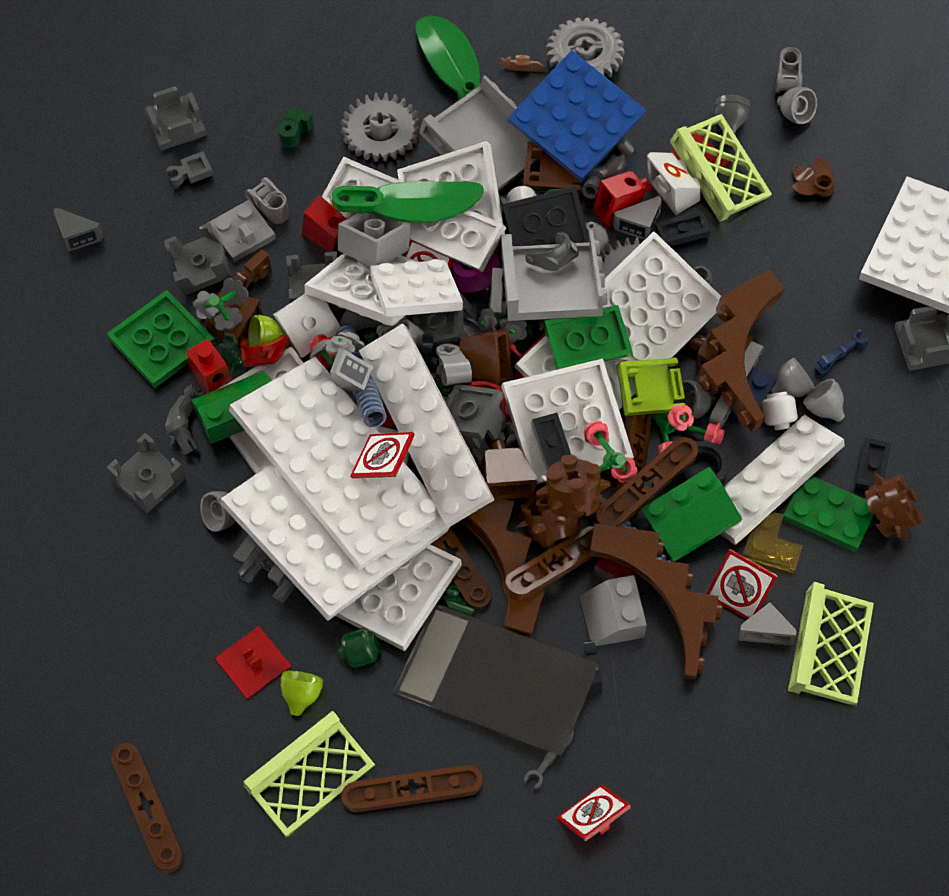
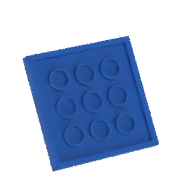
M571 50L508 116L507 122L535 145L541 147L546 154L582 182L645 115L646 109Z

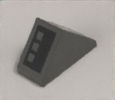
M55 207L53 212L68 252L102 241L104 236L100 223Z

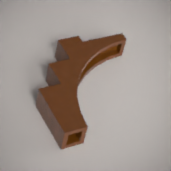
M770 269L720 297L716 311L720 320L726 323L713 329L706 342L710 353L717 357L701 365L697 375L698 383L702 386L703 390H708L711 397L721 393L723 401L733 408L739 422L746 426L751 433L760 428L765 415L754 400L747 382L744 364L745 344L752 325L764 311L780 300L785 289Z
M509 499L494 500L459 521L483 543L491 554L501 575L502 583L510 572L524 565L532 539L526 537L520 531L510 532L506 530L514 502ZM545 587L523 600H513L505 594L506 616L502 635L528 643Z
M594 523L591 556L612 560L631 569L648 581L663 597L675 617L682 636L685 655L684 678L695 680L697 673H702L704 657L699 656L700 646H706L708 630L703 629V626L714 627L715 620H721L722 604H717L718 596L685 591L686 588L691 589L693 573L688 572L689 564L656 559V557L662 558L664 541H659V532Z

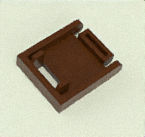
M528 141L523 186L530 187L536 192L576 186L578 196L582 195L583 181L581 182L546 154L541 147ZM531 159H541L539 172H530Z

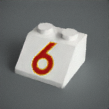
M651 152L647 154L648 180L675 215L700 201L701 185L696 177L689 175L687 167L681 159L677 160L673 153Z

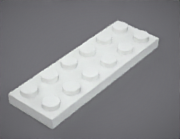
M806 415L802 416L724 486L743 520L720 535L736 545L845 446L844 439Z

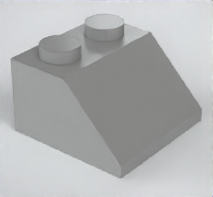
M634 575L606 580L580 595L579 598L589 640H595L596 646L645 637L647 625Z

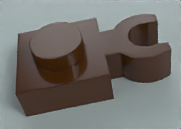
M261 249L244 265L245 269L242 272H238L232 279L234 281L240 280L243 284L242 287L247 289L251 282L254 284L260 278H264L271 269L269 254Z

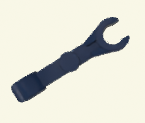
M855 330L851 341L844 346L838 347L834 353L821 356L817 360L818 365L815 366V369L820 374H824L838 358L844 357L854 347H866L869 337L859 340L857 337L861 335L862 330Z

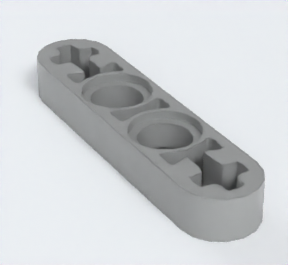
M753 341L745 352L744 364L747 378L753 367H756L764 350V346ZM722 395L709 419L710 423L715 425L720 423L721 427L727 420L732 408L723 401Z

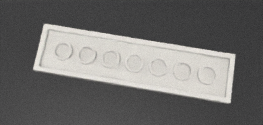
M343 157L322 198L331 204L332 192L340 186H372L378 188L402 181ZM471 210L438 222H407L410 224L409 240H413L480 272L484 271L501 239V235L506 230L502 223Z
M402 323L360 349L359 352L363 360L373 366L370 374L399 433L414 432L415 434L408 451L432 500L436 504L444 524L450 527L494 501L495 499L408 328Z

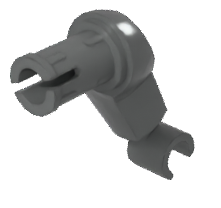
M627 139L622 140L617 145V149L621 152L618 157L613 154L603 165L596 166L583 180L584 187L582 188V193L586 198L596 197L602 180L622 174L627 165L623 160L634 152V147Z
M197 381L185 388V395H181L174 403L165 422L167 434L175 437L184 456L199 448L187 428L189 426L188 417L194 408L192 399L203 395L205 392L204 387L198 392L195 391L194 385Z

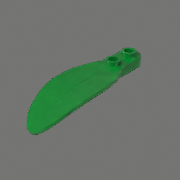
M427 16L419 19L416 23V34L426 59L438 77L457 93L459 100L480 86L479 65L470 42L457 26L442 17Z
M427 181L392 183L378 188L372 186H340L332 192V205L340 212H368L401 222L432 223L455 217L469 210L482 198L484 188L482 184L476 182Z

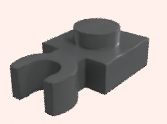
M203 151L181 159L182 166H170L166 169L168 177L177 175L171 178L173 187L181 185L185 179H188L191 184L213 175L212 168Z

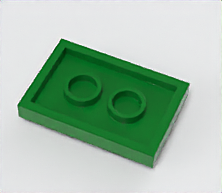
M618 305L603 308V316L555 318L543 322V328L556 370L599 359L607 362L629 357L633 354Z
M811 476L795 491L782 520L857 552L875 513H870L866 499Z

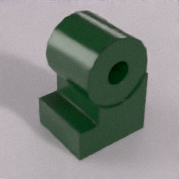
M290 106L277 127L280 143L288 148L297 146L301 140L300 135L302 132L310 133L314 127L312 114Z

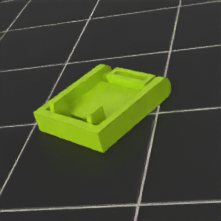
M677 358L627 361L616 365L625 416L667 413L676 405H685V403L674 404V402L685 399L680 368L668 370V367L678 364ZM628 377H633L636 398L634 399L631 398Z

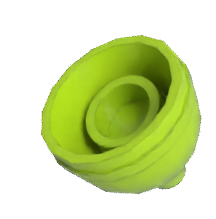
M255 315L250 321L248 330L249 346L268 344L276 341L281 335H285L280 325L270 317Z
M284 671L281 677L282 695L288 703L290 714L301 716L303 711L319 697L323 687V679L306 672Z

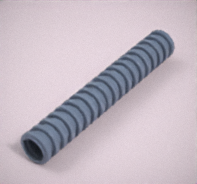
M350 325L340 327L335 336H338L339 332H351L359 336L357 330ZM359 350L351 353L363 360ZM370 374L365 389L363 391H353L364 424L374 428L379 427L385 422L386 412L376 384Z

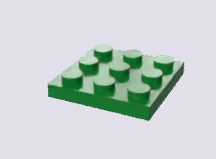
M168 290L107 333V337L112 344L154 388L187 365V350L207 339L213 345L215 344L214 338Z

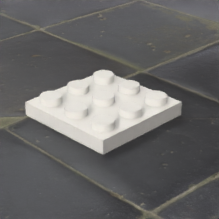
M446 260L407 261L398 264L382 263L370 267V275L386 317L460 311L463 308L462 298Z

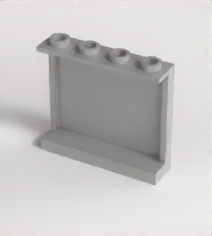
M486 76L482 78L479 87L434 118L430 114L423 119L419 133L440 155L485 141L490 143L498 191L525 172L527 143L531 140L507 122L508 116L517 106ZM531 159L530 167L541 159Z
M589 230V243H574L578 249L579 256L557 271H549L528 264L525 256L529 252L542 253L560 246L559 244L513 246L511 234L501 235V256L508 321L603 316V305H607L608 302L607 289L602 290V288H605L604 273H599L602 272V257L597 256L600 255L599 240H594L593 230Z

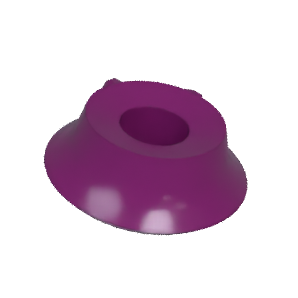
M493 253L484 271L480 272L454 260L450 272L459 291L477 292L491 284L493 268H499V262Z

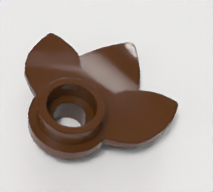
M821 157L815 159L812 168L794 165L793 177L797 182L793 184L792 189L804 196L814 194L821 197L830 196L834 193L836 187L832 177L833 169L831 165Z

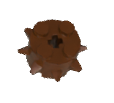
M564 455L561 461L549 467L546 475L541 476L546 481V486L538 490L536 495L537 497L547 499L549 509L558 516L573 518L572 514H582L584 512L585 516H588L598 509L600 502H606L600 496V492L610 487L611 483L610 481L600 479L599 465L577 459L574 455Z
M875 473V485L868 487V490L865 491L870 513L874 512L877 519L881 522L877 527L885 537L896 534L898 538L901 536L906 541L908 540L907 529L923 523V517L914 502L918 501L917 495L912 486L907 488L902 474L887 480L885 476L881 477L878 473Z
M536 493L533 494V497H527L528 503L526 505L521 504L522 511L517 514V517L524 521L518 524L516 528L526 527L529 537L539 542L542 547L551 546L556 542L555 540L564 537L577 536L580 532L579 517L583 516L584 513L572 514L573 518L558 516L549 509L547 499L537 497Z

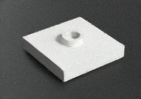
M306 293L273 314L285 335L289 337L292 347L300 358L311 352L310 344L315 336L324 334L327 338L334 337L336 331L341 327L326 301L319 300Z

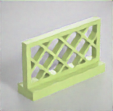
M722 114L689 128L686 126L679 128L671 138L670 143L680 159L685 163L691 177H696L702 188L700 191L719 222L728 219L733 213L768 199L772 195ZM718 123L723 131L722 136L710 132L711 126ZM697 133L704 136L703 144L696 142L691 134ZM708 138L720 142L719 150L706 146ZM724 144L734 148L735 156L723 152ZM705 152L717 156L715 164L706 160ZM721 158L733 162L731 170L719 166ZM737 164L745 166L748 171L747 176L735 172ZM717 172L730 176L728 185L719 181ZM733 178L746 182L744 190L732 186ZM749 185L757 186L762 194L755 195L749 193ZM730 192L742 196L741 203L734 205L729 197Z
M814 582L805 595L788 691L797 694L804 691L855 706L858 701L874 603L824 589V584ZM825 598L834 600L840 610L830 614L824 605ZM854 606L865 609L864 618L856 622L848 610ZM841 613L845 615L851 626L844 630H841L833 619ZM827 621L836 633L828 639L820 631V626ZM852 629L860 637V643L852 647L844 635ZM839 637L847 651L837 656L829 642ZM824 646L832 658L824 664H821L816 656V650ZM848 654L851 655L856 663L855 669L850 672L847 671L840 660ZM832 663L836 664L843 675L834 681L825 670V667ZM818 671L827 683L822 688L810 685L812 675ZM846 679L852 688L851 696L841 694L835 684Z
M332 711L244 781V788L255 798L284 836L288 837L340 795L348 783L357 781L372 769L375 764L340 723V719L334 711ZM337 731L346 740L345 750L328 748L329 738ZM326 741L325 748H320L319 746ZM348 745H350L354 749V751H349ZM312 751L323 752V768L306 766L307 755ZM327 753L344 755L343 770L326 768ZM347 755L359 756L366 765L359 771L346 770ZM302 759H304V760H303V766H302V765H296V764L299 763ZM290 769L302 770L301 785L284 784L285 773ZM305 771L322 772L321 788L304 786ZM325 773L342 774L341 785L336 789L324 788ZM345 775H353L345 781ZM281 777V783H274ZM267 787L280 788L279 802H266L260 793ZM283 788L300 790L299 805L281 804ZM303 790L320 792L319 803L314 807L302 806ZM323 792L330 793L327 797L323 799ZM271 807L278 808L277 815ZM281 808L298 810L297 821L288 828L280 820ZM301 810L308 811L300 818Z

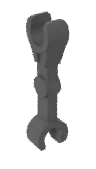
M564 727L561 730L553 749L546 754L540 767L537 770H531L526 773L524 777L525 784H527L531 777H537L539 782L534 786V790L537 791L542 787L543 773L555 761L559 751L561 752L570 744L574 738L573 730L568 727Z

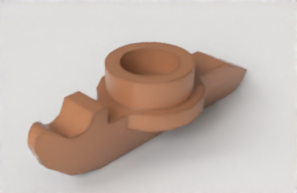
M517 55L515 60H511V57L507 59L500 57L499 59L500 64L508 70L545 71L544 65L536 61H529L530 57L526 55Z

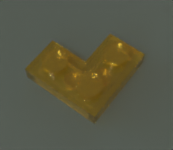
M772 511L750 531L743 556L758 563L795 573L803 546L777 538L784 515Z

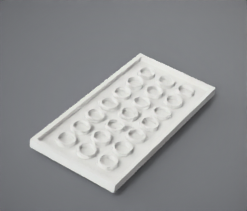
M655 232L650 234L605 278V288H602V290L607 289L608 299L607 305H603V308L614 305L619 306L633 354L629 357L604 362L619 410L623 407L616 365L627 361L672 358L717 313L716 307L721 297ZM546 336L516 363L515 368L524 377L556 370ZM628 377L632 398L636 394L633 377Z
M316 357L230 404L229 411L358 570H361L442 519L428 490L404 461L396 477L357 479L350 477L369 435L380 433L375 427H368L364 424L357 405L341 387L335 384L331 374Z

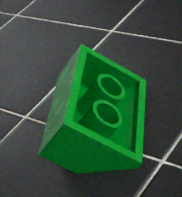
M264 371L192 399L194 408L211 444L245 431L229 411L230 404L272 381Z
M710 467L641 508L652 531L660 533L659 541H664L663 547L673 562L743 520L725 488Z

